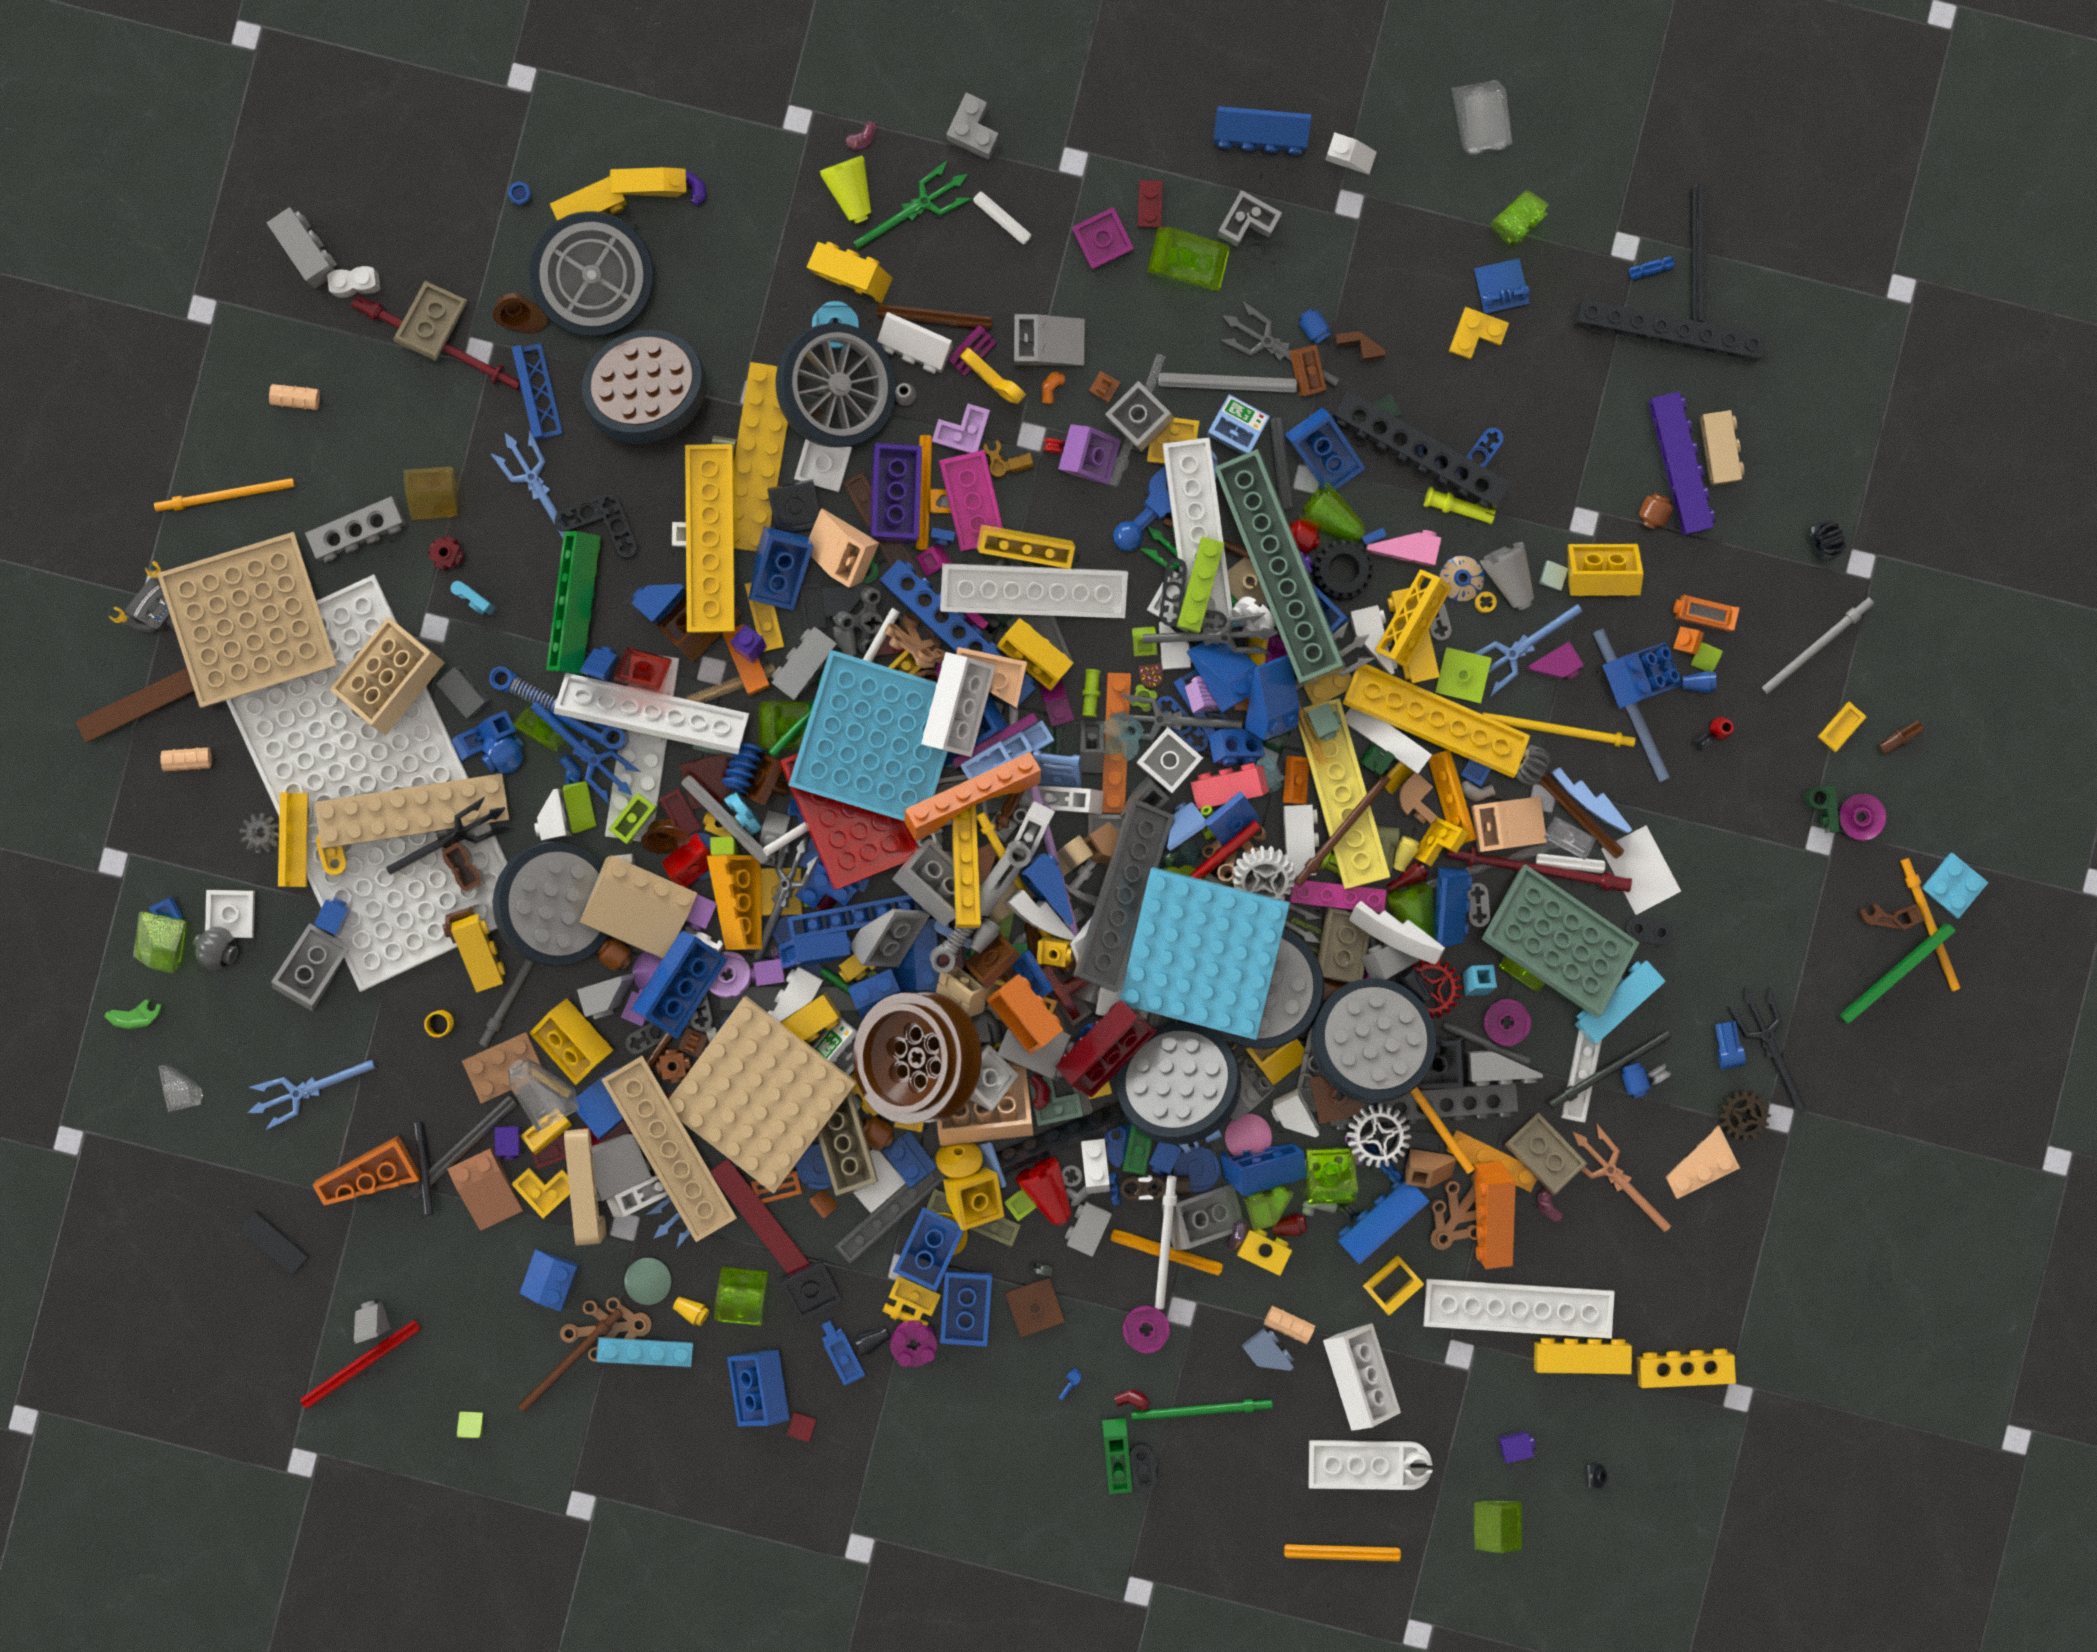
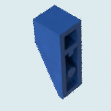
M601 646L600 650L594 648L581 667L580 672L589 677L611 683L619 656L614 654V649Z

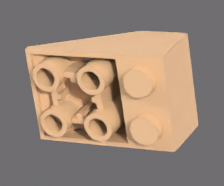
M823 508L820 510L809 536L810 541L814 545L811 557L829 576L849 588L863 582L878 547V541Z
M1540 796L1471 806L1473 826L1477 838V852L1547 843Z

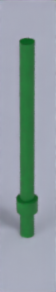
M1243 1399V1402L1131 1411L1132 1421L1242 1411L1247 1414L1254 1413V1410L1273 1408L1272 1399L1259 1401Z

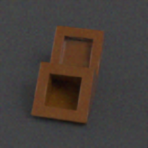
M1360 331L1336 334L1334 337L1335 347L1358 344L1361 362L1383 359L1386 356L1385 349Z

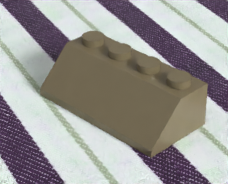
M851 1091L818 1135L836 1196L848 1195L879 1182Z

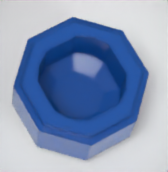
M518 181L510 185L508 195L513 204L523 206L530 202L532 192L527 184Z

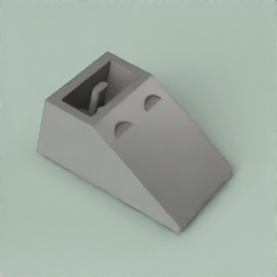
M1015 314L1014 365L1084 366L1085 319L1039 314Z
M1466 1052L1467 1079L1472 1081L1473 1085H1490V1081L1496 1080L1497 1084H1513V1079H1520V1082L1537 1083V1078H1543V1074L1495 1052Z

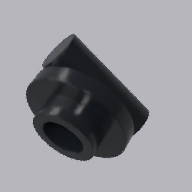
M1586 1464L1588 1488H1602L1607 1481L1605 1468L1598 1464Z

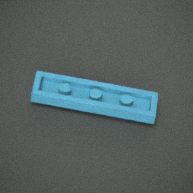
M598 1337L596 1361L691 1367L693 1343Z

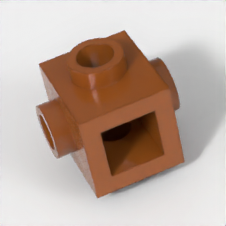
M679 1049L665 1050V1055L659 1056L660 1061H656L657 1073L662 1075L663 1080L669 1079V1083L681 1082L691 1069L690 1057H686L685 1052L679 1053ZM670 1062L676 1063L677 1068L675 1071L669 1069L668 1065Z

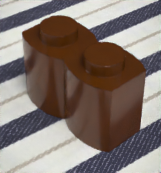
M455 843L442 851L444 862L454 871L455 880L461 889L471 892L485 884L483 873L473 864L472 855L465 845Z

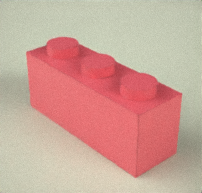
M1254 762L1241 765L1240 770L1233 771L1232 767L1221 769L1219 774L1211 776L1210 772L1197 775L1196 780L1190 782L1197 809H1202L1206 805L1212 807L1225 804L1240 791L1247 799L1262 796L1269 792L1263 764L1255 766Z

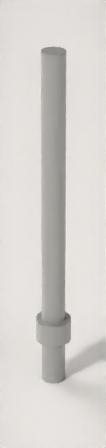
M1868 597L1856 608L1852 607L1845 613L1846 616L1762 686V690L1769 694L1850 624L1858 622L1862 618L1861 615L1871 608L1874 602Z

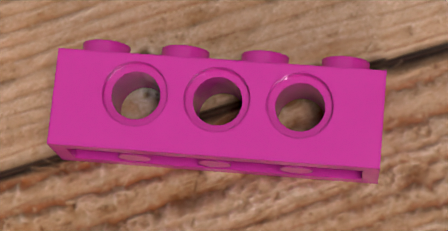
M1305 881L1301 887L1296 883L1294 887H1291L1289 902L1354 910L1355 906L1362 901L1374 912L1382 913L1385 909L1387 890L1366 887H1354L1344 890L1341 884Z

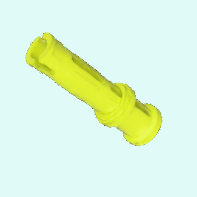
M1431 486L1427 491L1423 505L1424 507L1432 506L1441 509L1443 513L1452 511L1492 524L1495 517L1493 515L1496 513L1494 509L1487 510L1479 505L1454 498L1452 493L1445 494L1434 490V487Z

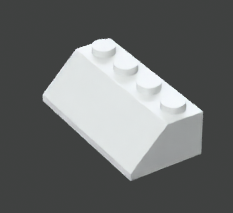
M948 652L945 653L921 744L972 757L995 665Z
M1373 1323L1338 1333L1323 1340L1351 1431L1374 1427L1401 1413Z

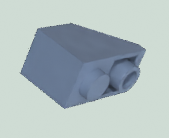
M1263 1328L1242 1344L1244 1350L1258 1367L1288 1371L1294 1368L1291 1364L1294 1359L1286 1349L1280 1350L1277 1346L1279 1339L1272 1330L1267 1333Z

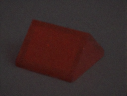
M627 647L614 680L663 694L672 659Z

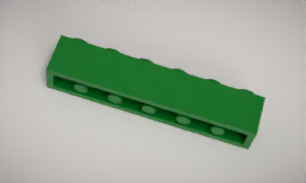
M564 531L546 666L548 671L576 675L583 674L580 671L585 663V651L588 643V628L591 620V605L594 597V582L597 574L598 553L600 551L599 535L578 531Z

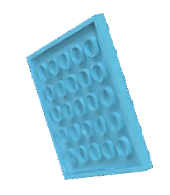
M830 650L788 786L905 821V809L934 796L948 752L921 744L937 682Z
M1151 867L1120 1000H1123L1132 1008L1256 1040L1290 902Z

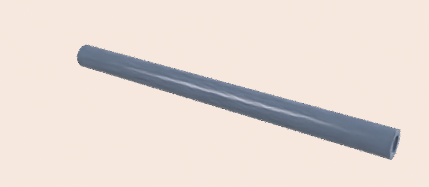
M1604 628L1594 632L1593 635L1605 662L1608 663L1616 660L1617 657ZM1637 702L1625 706L1658 781L1661 782L1670 778Z

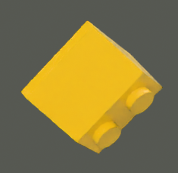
M983 1166L975 1174L967 1178H947L943 1180L947 1203L962 1231L1004 1217L996 1172Z

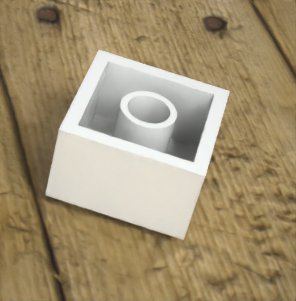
M1167 727L1136 764L1172 794L1203 757Z

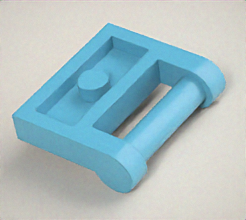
M460 581L452 583L451 592L462 599H469L470 603L468 605L478 613L483 615L486 612L492 615L496 610L495 606L469 586Z

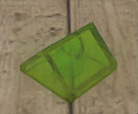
M530 703L513 723V726L557 752L565 739L530 708L532 706V703ZM562 724L566 729L571 730L570 727Z
M1521 1501L1474 1502L1475 1550L1505 1553L1522 1549Z

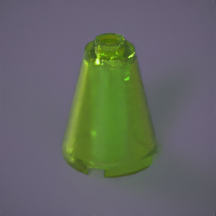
M1324 482L1323 485L1326 487L1323 490L1318 488L1311 495L1303 507L1306 513L1304 517L1300 514L1299 520L1340 539L1358 542L1365 534V524L1329 482Z
M1429 884L1408 886L1406 891L1401 892L1399 889L1386 896L1390 909L1400 923L1404 924L1407 920H1410L1434 939L1433 890Z

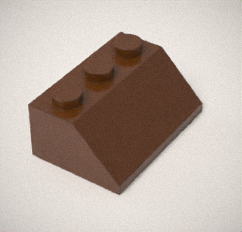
M687 596L657 625L692 662L702 655L704 650L723 633L687 632ZM735 606L736 621L742 612Z

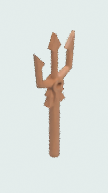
M1597 1122L1598 1138L1603 1139L1613 1151L1608 1163L1587 1143L1586 1137L1573 1132L1578 1146H1583L1603 1166V1168L1595 1172H1591L1586 1167L1582 1168L1581 1171L1590 1179L1607 1175L1610 1183H1614L1617 1192L1623 1189L1666 1232L1671 1225L1629 1183L1631 1177L1623 1174L1624 1171L1616 1168L1620 1150Z

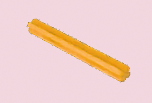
M921 435L919 446H922L919 539L916 542V549L926 551L929 547L932 436Z
M1113 1229L1110 1237L1112 1242L1160 1257L1161 1243ZM1170 1247L1169 1260L1217 1276L1221 1274L1222 1263L1183 1250H1174L1173 1247Z
M1287 1544L1284 1547V1555L1286 1558L1398 1562L1401 1559V1550L1399 1548Z

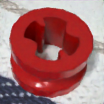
M1044 438L1046 446L1043 447V451L1057 454L1063 453L1061 446L1064 445L1065 441Z

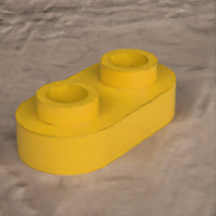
M318 834L316 844L324 871L330 875L342 874L347 867L343 846L321 849ZM334 859L339 861L337 868L331 866V862Z

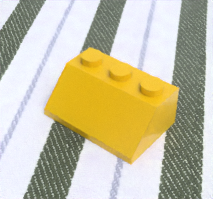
M1568 544V585L1570 596L1641 595L1643 568L1638 544Z
M567 998L553 1008L529 1033L575 1085L614 1051Z

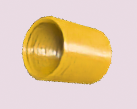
M445 1010L431 1013L427 1016L424 1023L426 1032L432 1037H442L448 1034L454 1026L453 1017ZM435 1014H440L447 1020L448 1027L444 1033L435 1032L431 1027V1019Z

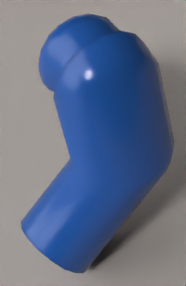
M565 753L558 760L566 769L565 783L566 785L579 783L581 769Z

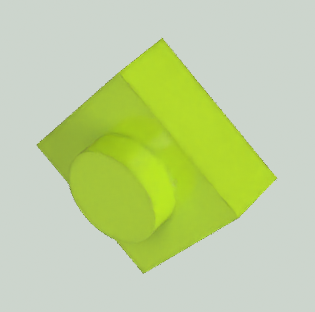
M1022 1189L1004 1201L1017 1221L1037 1208Z

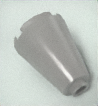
M1523 542L1513 544V549L1506 548L1505 546L1483 557L1484 560H1480V563L1511 606L1522 610L1532 605L1531 601L1534 599L1525 545Z

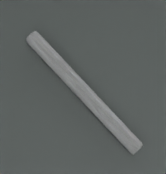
M1160 373L1158 379L1160 387L1295 393L1297 390V380L1291 378Z

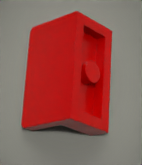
M695 833L690 837L689 843L678 847L662 861V865L672 881L687 888L709 869L707 856H712L711 850L705 846L701 837Z

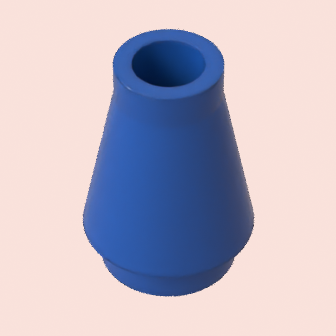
M1709 670L1683 676V690L1710 694L1711 691H1717L1716 672L1710 673Z

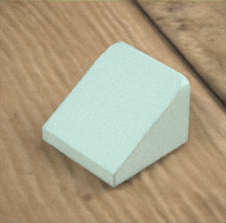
M1547 560L1539 584L1561 591L1568 568Z

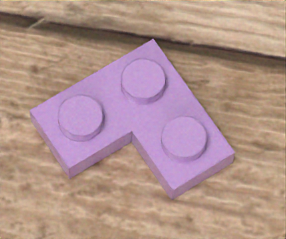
M967 404L961 425L938 419L932 443L966 453L978 451L990 410Z

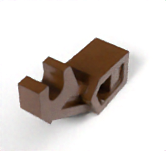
M1877 903L1871 905L1873 908L1872 915H1868L1865 908L1859 910L1862 920L1870 926L1877 925L1905 930L1924 920L1917 904L1892 912V915L1886 914ZM1904 912L1909 921L1906 924H1902L1900 920H1897L1898 915H1902Z

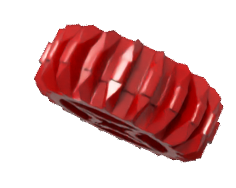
M1441 958L1436 964L1430 962L1425 964L1424 960L1419 959L1420 966L1417 967L1414 963L1411 967L1420 971L1423 979L1429 984L1437 983L1436 988H1434L1436 989L1435 994L1429 993L1439 1006L1426 1009L1432 1020L1434 1019V1012L1437 1013L1439 1018H1443L1441 1010L1444 1009L1447 1014H1450L1451 1010L1448 1005L1457 1007L1458 1004L1452 1000L1453 998L1461 999L1462 997L1460 994H1455V990L1463 989L1461 985L1455 986V982L1460 981L1461 977H1452L1457 970L1452 968L1448 971L1449 962H1445L1443 966H1440ZM1433 968L1442 972L1443 975L1431 980L1422 971ZM1448 980L1449 993L1446 1000H1444L1440 993V988Z

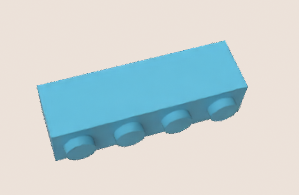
M1647 960L1641 964L1637 961L1628 969L1630 974L1625 979L1621 977L1600 1017L1596 1018L1586 1010H1583L1576 1016L1579 1020L1574 1025L1592 1045L1602 1040L1666 982Z

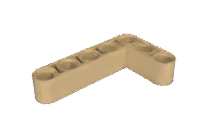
M1080 835L1057 851L1063 876L1093 855ZM1023 882V884H1024V886L1026 887V889H1027V891H1028L1030 897H1031V898H1034L1035 895L1030 891V889H1029V888L1025 885V883ZM1013 883L988 915L995 924L1013 912L1004 903L1016 891Z
M589 1128L567 1130L564 1132L575 1244L576 1246L601 1244L606 1236L605 1216L599 1215L590 1130Z

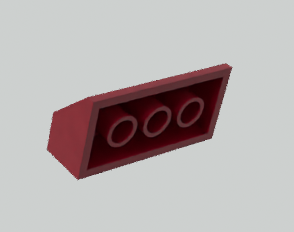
M1120 1000L1111 1006L1109 1012L1101 1020H1098L1084 1037L1077 1041L1069 1053L1062 1056L1060 1062L1055 1067L1071 1086L1093 1097L1157 1030L1134 1008Z

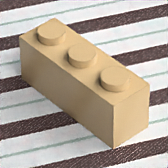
M1731 410L1703 414L1699 419L1710 486L1735 483L1742 480L1744 465L1743 462H1739L1738 457L1741 446L1739 439L1735 438L1734 430L1737 429L1736 417L1732 416Z

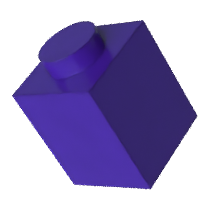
M745 624L730 641L735 652L752 664L767 647L763 637Z
M522 1126L495 1127V1156H501L502 1160H516V1155L522 1154V1138L520 1137L522 1135Z
M1526 1431L1498 1437L1503 1460L1506 1463L1534 1457L1533 1450H1536L1533 1436L1529 1437Z

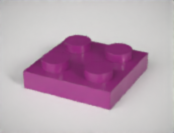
M1114 207L1072 227V231L1092 270L1134 250Z

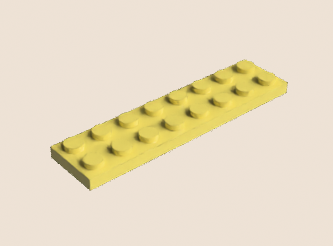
M1340 698L1300 708L1298 716V727L1329 837L1333 835L1367 794ZM1329 703L1332 711H1337L1342 724L1339 725L1340 730L1336 733L1337 737L1327 742H1324L1323 739L1317 741L1306 718V714L1310 710ZM1369 805L1333 848L1344 890L1390 878L1372 810Z

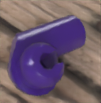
M687 171L686 184L692 188L690 201L694 205H701L706 199L705 183Z

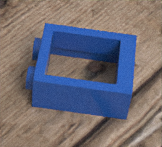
M846 931L790 940L778 946L782 969L831 962L850 955L851 940L847 937Z

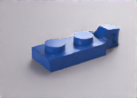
M831 1320L823 1323L822 1327L826 1333V1336L822 1337L823 1345L843 1385L846 1386L866 1376L842 1329L836 1330Z

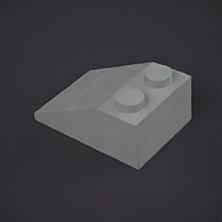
M892 909L861 928L851 943V949L864 966L899 967L931 914L927 911Z
M309 923L271 981L272 988L313 1012L350 947Z
M1228 1184L1177 1199V1204L1173 1210L1171 1231L1173 1249H1190L1246 1229L1235 1188Z

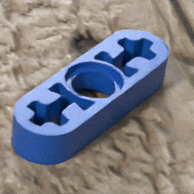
M1163 696L1157 701L1160 708H1162V701L1165 703L1170 701L1172 703L1170 708L1174 713L1178 709L1182 711L1183 716L1190 717L1170 696ZM1188 726L1184 731L1171 727L1196 752H1201L1207 747L1208 737L1200 727L1194 726L1196 731L1192 733L1196 737L1202 736L1204 738L1202 740V747L1198 745L1194 747L1192 745L1194 740L1190 735L1187 739L1183 736L1191 730L1192 726Z

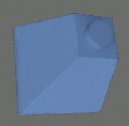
M1184 801L1174 808L1176 813L1173 814L1175 816L1166 844L1168 852L1207 826L1204 822L1205 818L1192 802L1187 805Z

